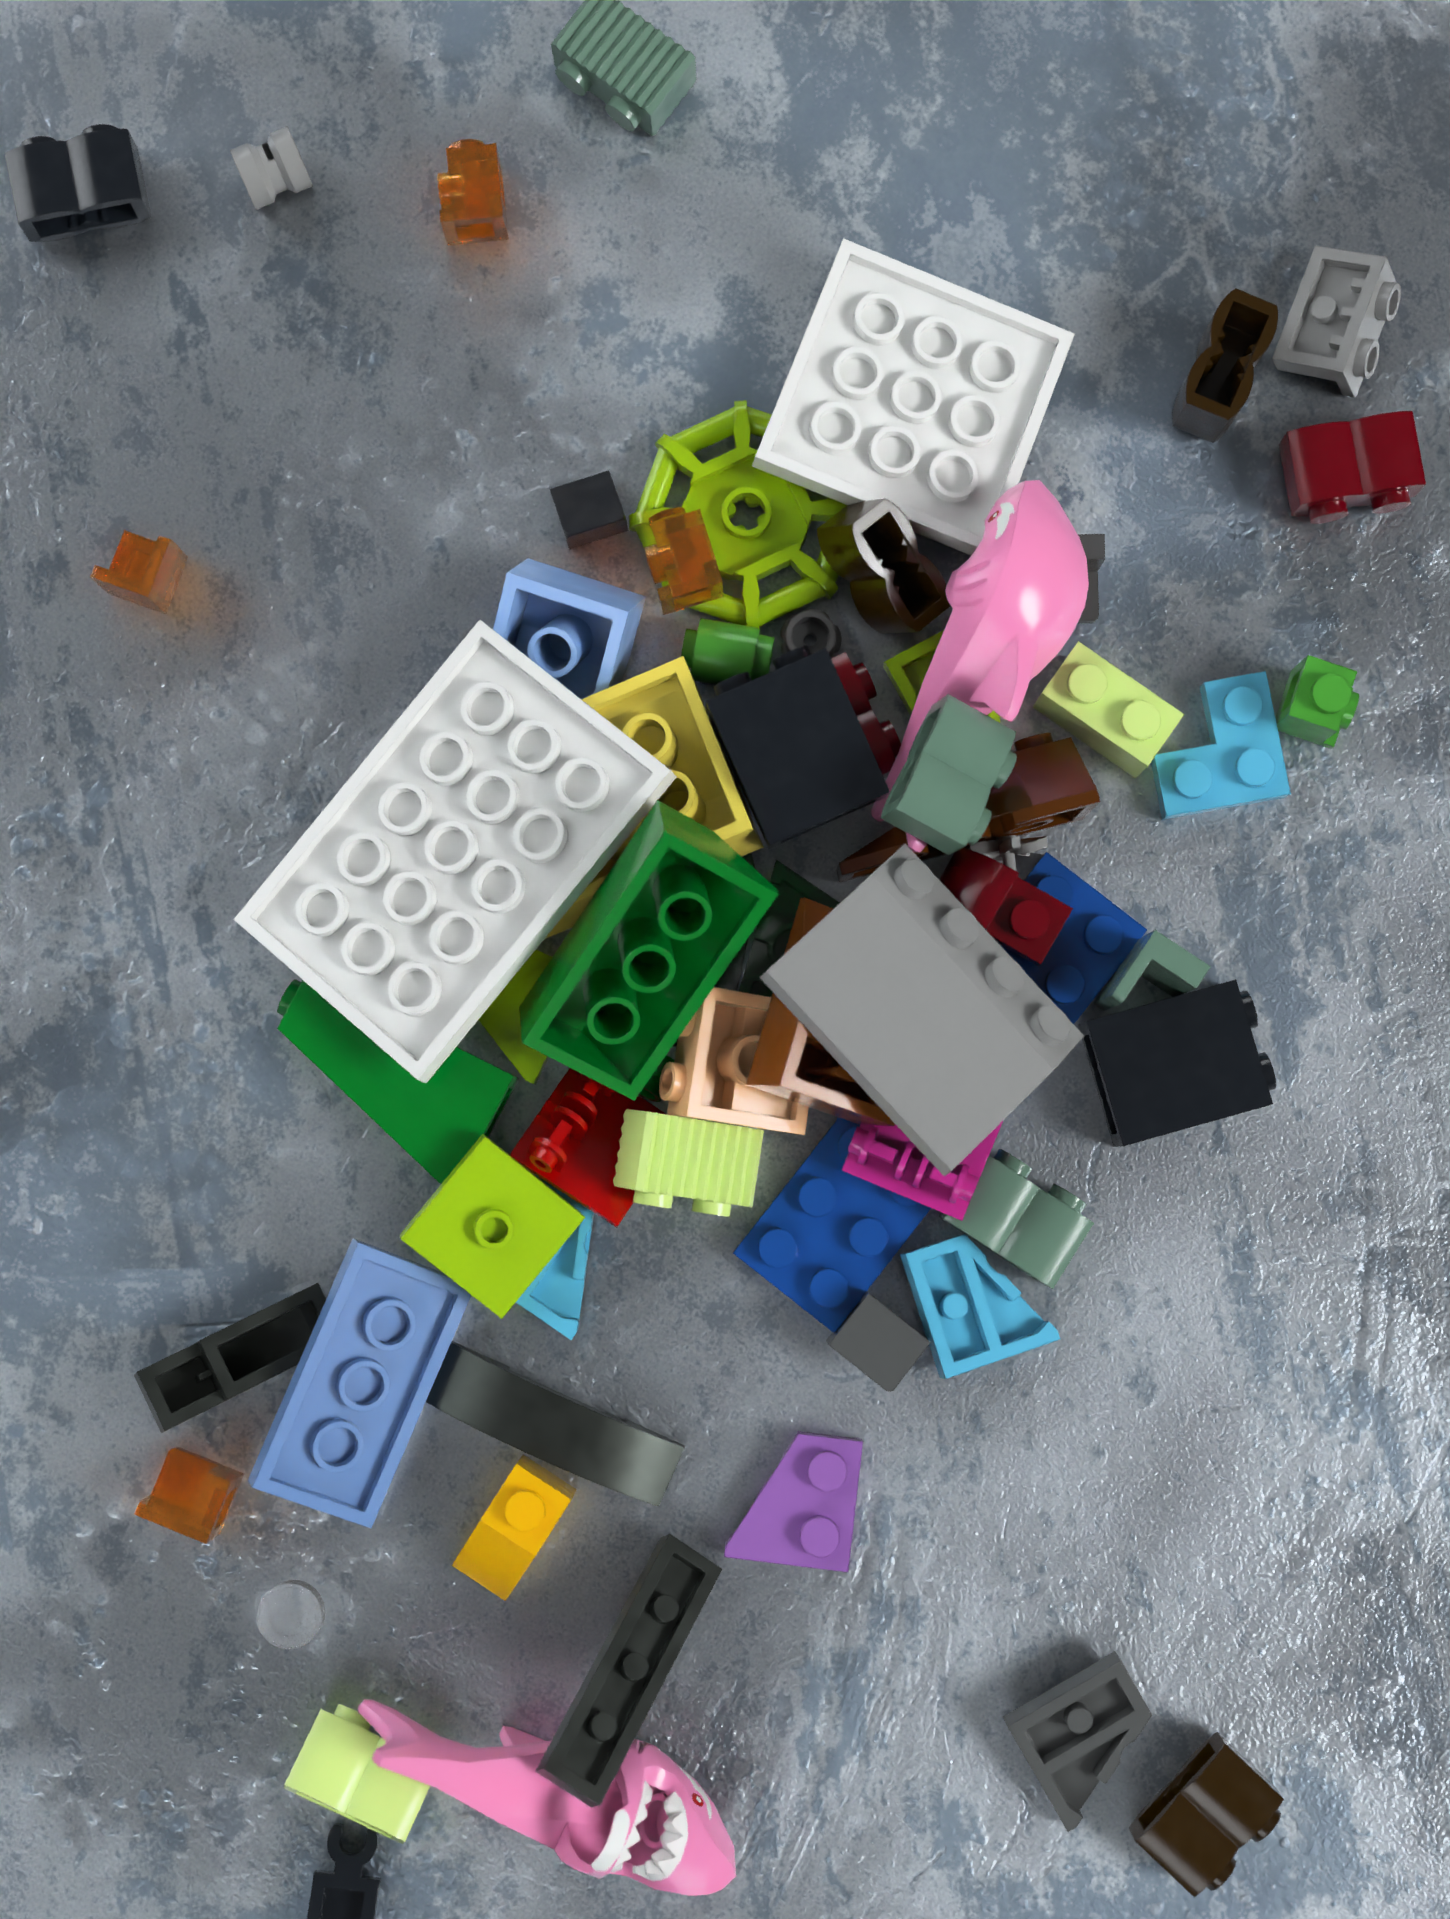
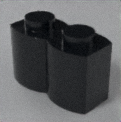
M97 124L87 127L82 131L81 135L67 141H56L54 138L47 136L31 137L24 140L20 147L5 153L17 221L30 242L60 240L82 234L90 229L120 228L151 218L138 148L128 129H118L109 124Z

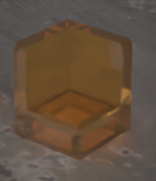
M124 530L109 570L94 565L90 578L110 595L166 614L188 556L172 539L159 535L157 540L154 541Z
M174 1447L167 1454L151 1495L139 1502L135 1515L207 1544L221 1533L244 1473L183 1448Z

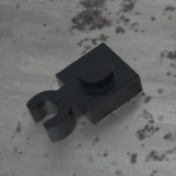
M336 1823L333 1825L328 1835L327 1848L329 1855L335 1862L334 1872L316 1870L314 1872L307 1919H375L381 1878L364 1876L363 1870L364 1865L371 1860L377 1851L379 1844L378 1833L367 1829L363 1850L358 1853H350L343 1848L341 1842L344 1824Z

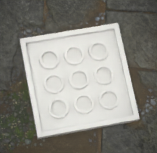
M843 238L752 467L846 505L886 498L898 506L906 515L914 533L972 556L983 539L984 521L995 502L1007 490L1019 484L1075 333Z

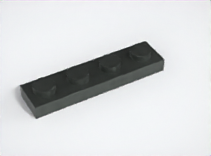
M671 1534L659 1539L536 1769L537 1773L590 1807L601 1805L722 1568Z

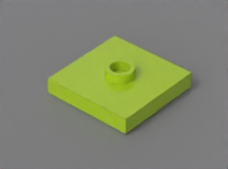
M482 1134L399 1236L402 1241L502 1319L584 1220L585 1216L486 1135Z

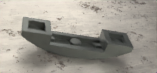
M451 1342L426 1400L428 1404L540 1460L606 1488L659 1507L685 1445L632 1421L626 1420L624 1422L509 1370L510 1367L456 1342Z

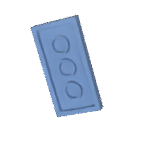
M353 1238L248 1478L251 1487L372 1528L471 1294L440 1271Z

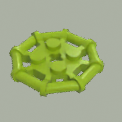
M747 400L734 401V407L675 435L668 436L663 434L655 443L658 451L635 513L629 515V530L637 533L664 588L665 594L663 599L671 607L679 604L734 624L759 628L823 596L830 599L838 591L839 588L836 584L838 574L829 565L822 551H820L816 562L813 558L802 552L801 549L805 544L811 521L826 522L847 505L831 498L812 502L804 487L752 467L758 450L750 447L751 434L763 438L772 414L747 406ZM734 435L735 449L703 464L694 455V453ZM679 470L691 478L689 492L686 500L684 499L681 509L666 508L664 505L676 471ZM745 500L750 508L761 506L764 514L757 518L756 528L747 530L743 525L734 526L731 523L730 519L736 515L735 504L737 502ZM682 528L696 555L683 570L664 531ZM790 565L802 578L759 599L758 580ZM707 570L716 572L726 580L742 581V599L701 586L698 583Z

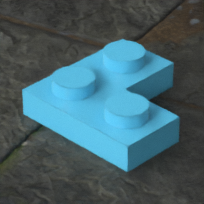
M1266 671L1204 682L1199 688L1211 745L1156 754L1151 762L1162 820L1286 798L1291 794Z

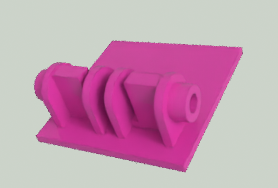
M1003 1121L946 1176H943L896 1124L895 1126L860 1124L849 1145V1153L842 1171L962 1221Z

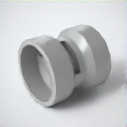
M288 126L270 133L267 143L256 147L246 143L230 150L256 210L274 203L276 195L281 192L290 190L298 193L313 186Z

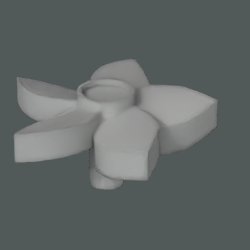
M1010 835L997 837L996 840L978 842L973 846L970 845V850L996 861H1003L1004 865L1017 871L1015 854L1029 857L1030 853L1047 848L1048 843L1047 836L1020 839V836Z

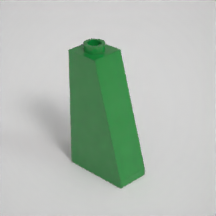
M294 979L285 990L278 1005L277 1013L282 1015L283 1018L277 1029L440 1184L443 1183L482 1134L488 1138L490 1137L519 1080L518 1077L456 1047L427 1083L421 1082L303 980L300 982Z

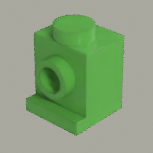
M1307 655L1290 671L1275 717L1278 731L1332 749L1335 746L1340 728L1344 730L1348 728L1358 705L1359 693L1353 692L1352 688L1357 671Z

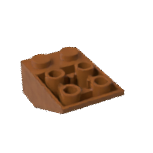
M801 898L785 953L827 916L833 908L807 898ZM773 993L746 1085L857 1124L895 1126V1123Z

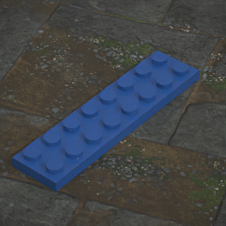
M1046 852L1024 881L1070 906L1073 910L1040 966L1034 965L1003 946L1001 947L1021 966L1024 972L1051 1001L1065 1013L1067 1018L1075 1024L1147 929ZM839 1117L733 1251L734 1255L833 1333L840 1327L931 1209L842 1171L849 1153V1145L860 1124Z

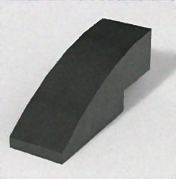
M319 1283L137 1371L134 1377L160 1432L163 1433L297 1366L326 1301Z

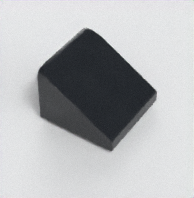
M609 470L550 489L569 550L628 531L627 520Z

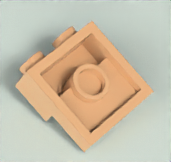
M713 987L679 1036L674 1062H667L662 1069L659 1080V1094L662 1100L668 1101L667 1115L805 1135L809 1111L808 1106L746 1085L772 997Z

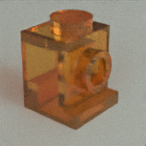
M475 139L453 142L449 148H446L448 172L437 173L442 209L439 210L440 223L447 245L509 240L503 172L496 143L485 144Z
M676 507L663 510L651 516L648 521L654 544L643 548L654 585L665 581L667 583V586L657 588L663 615L724 597L723 581L700 509L686 513L684 508Z

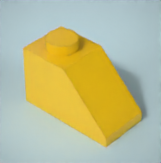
M523 1454L478 1522L452 1566L506 1601L571 1502L577 1489Z

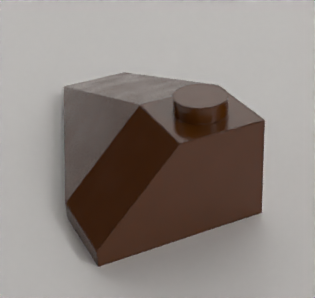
M1041 733L1023 738L1014 743L1016 751L1013 753L1017 755L1016 763L1005 783L999 789L992 787L985 808L990 810L992 814L989 824L978 842L996 840L997 837L1022 836L1080 821L1100 803L1097 788L1071 737L1053 742L1051 733ZM895 826L839 862L836 870L839 883L871 875L904 844L908 846L906 832ZM929 844L921 852H914L921 861L947 855ZM966 844L963 848L970 849V845Z

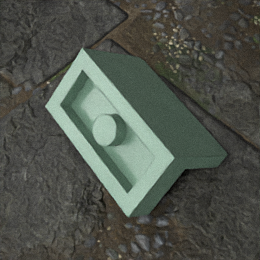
M1154 930L1138 939L1093 1004L1103 1011L1122 1004L1140 976L1171 997H1175L1197 989L1211 966L1157 930Z

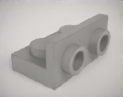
M1321 246L1314 247L1272 357L1277 370L1334 380L1337 382L1342 395L1357 396L1363 378H1370L1375 371L1379 358L1378 339L1384 323L1394 319L1400 303L1401 286L1399 283H1396L1387 257Z

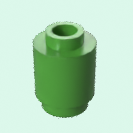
M701 618L698 630L686 628L681 657L684 656L688 667L691 668V674L695 682L716 685L719 681H724L743 672H749L751 679L754 680L768 674L770 671L775 637L761 635L760 628Z

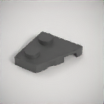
M1114 1651L1003 1716V1719L1067 1832L1076 1828L1082 1820L1083 1816L1080 1809L1098 1782L1107 1783L1120 1764L1123 1749L1137 1739L1152 1714L1121 1659Z

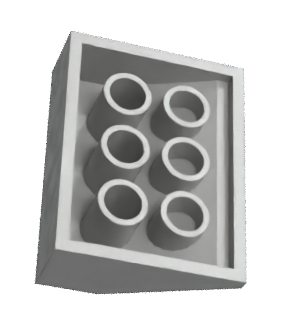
M906 844L900 847L759 977L943 1176L950 1173L1035 1090L1084 1037L1078 1028L1067 1018L1065 1013L1051 1001L1024 972L1021 966L1011 958Z

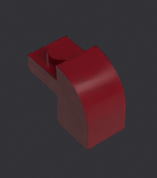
M965 848L955 851L939 880L998 944L1034 965L1040 966L1073 908L1019 878V872L990 857Z

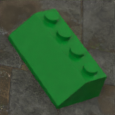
M657 800L519 1006L522 1043L635 1101L778 896L777 888L714 831Z

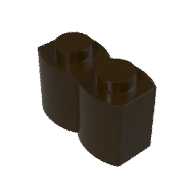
M1237 288L1232 290L1222 300L1200 339L1196 361L1176 395L1172 410L1174 427L1212 443L1223 436L1245 404L1253 385L1254 369L1274 338L1278 324L1277 305Z
M883 498L847 505L817 528L819 545L825 559L838 575L850 582L852 599L859 614L877 632L881 634L919 632L951 606L947 601L945 592L947 585L944 578L928 558L918 553L917 539L912 525L901 509L890 500Z
M1216 1732L1190 1756L1174 1779L1165 1785L1142 1809L1129 1829L1135 1842L1195 1897L1204 1889L1216 1890L1227 1881L1235 1869L1236 1860L1233 1857L1240 1847L1250 1839L1258 1842L1270 1834L1281 1817V1812L1278 1808L1284 1798L1266 1777Z

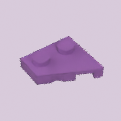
M798 1431L782 1455V1459L756 1495L753 1504L739 1526L725 1543L724 1557L848 1572L863 1440Z

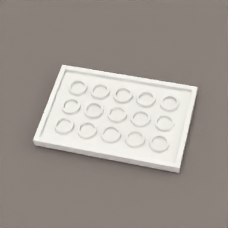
M479 619L233 920L412 1076L421 1082L427 1083L677 776Z

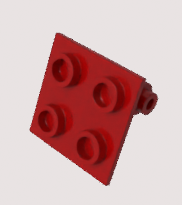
M569 1068L509 1155L529 1171L617 1228L633 1204L635 1191L615 1187L613 1183V1178L616 1175L615 1165L618 1162L617 1152L620 1149L619 1140L622 1136L621 1127L624 1123L623 1114L626 1109L660 1114L666 1113L640 1096H637L634 1101Z

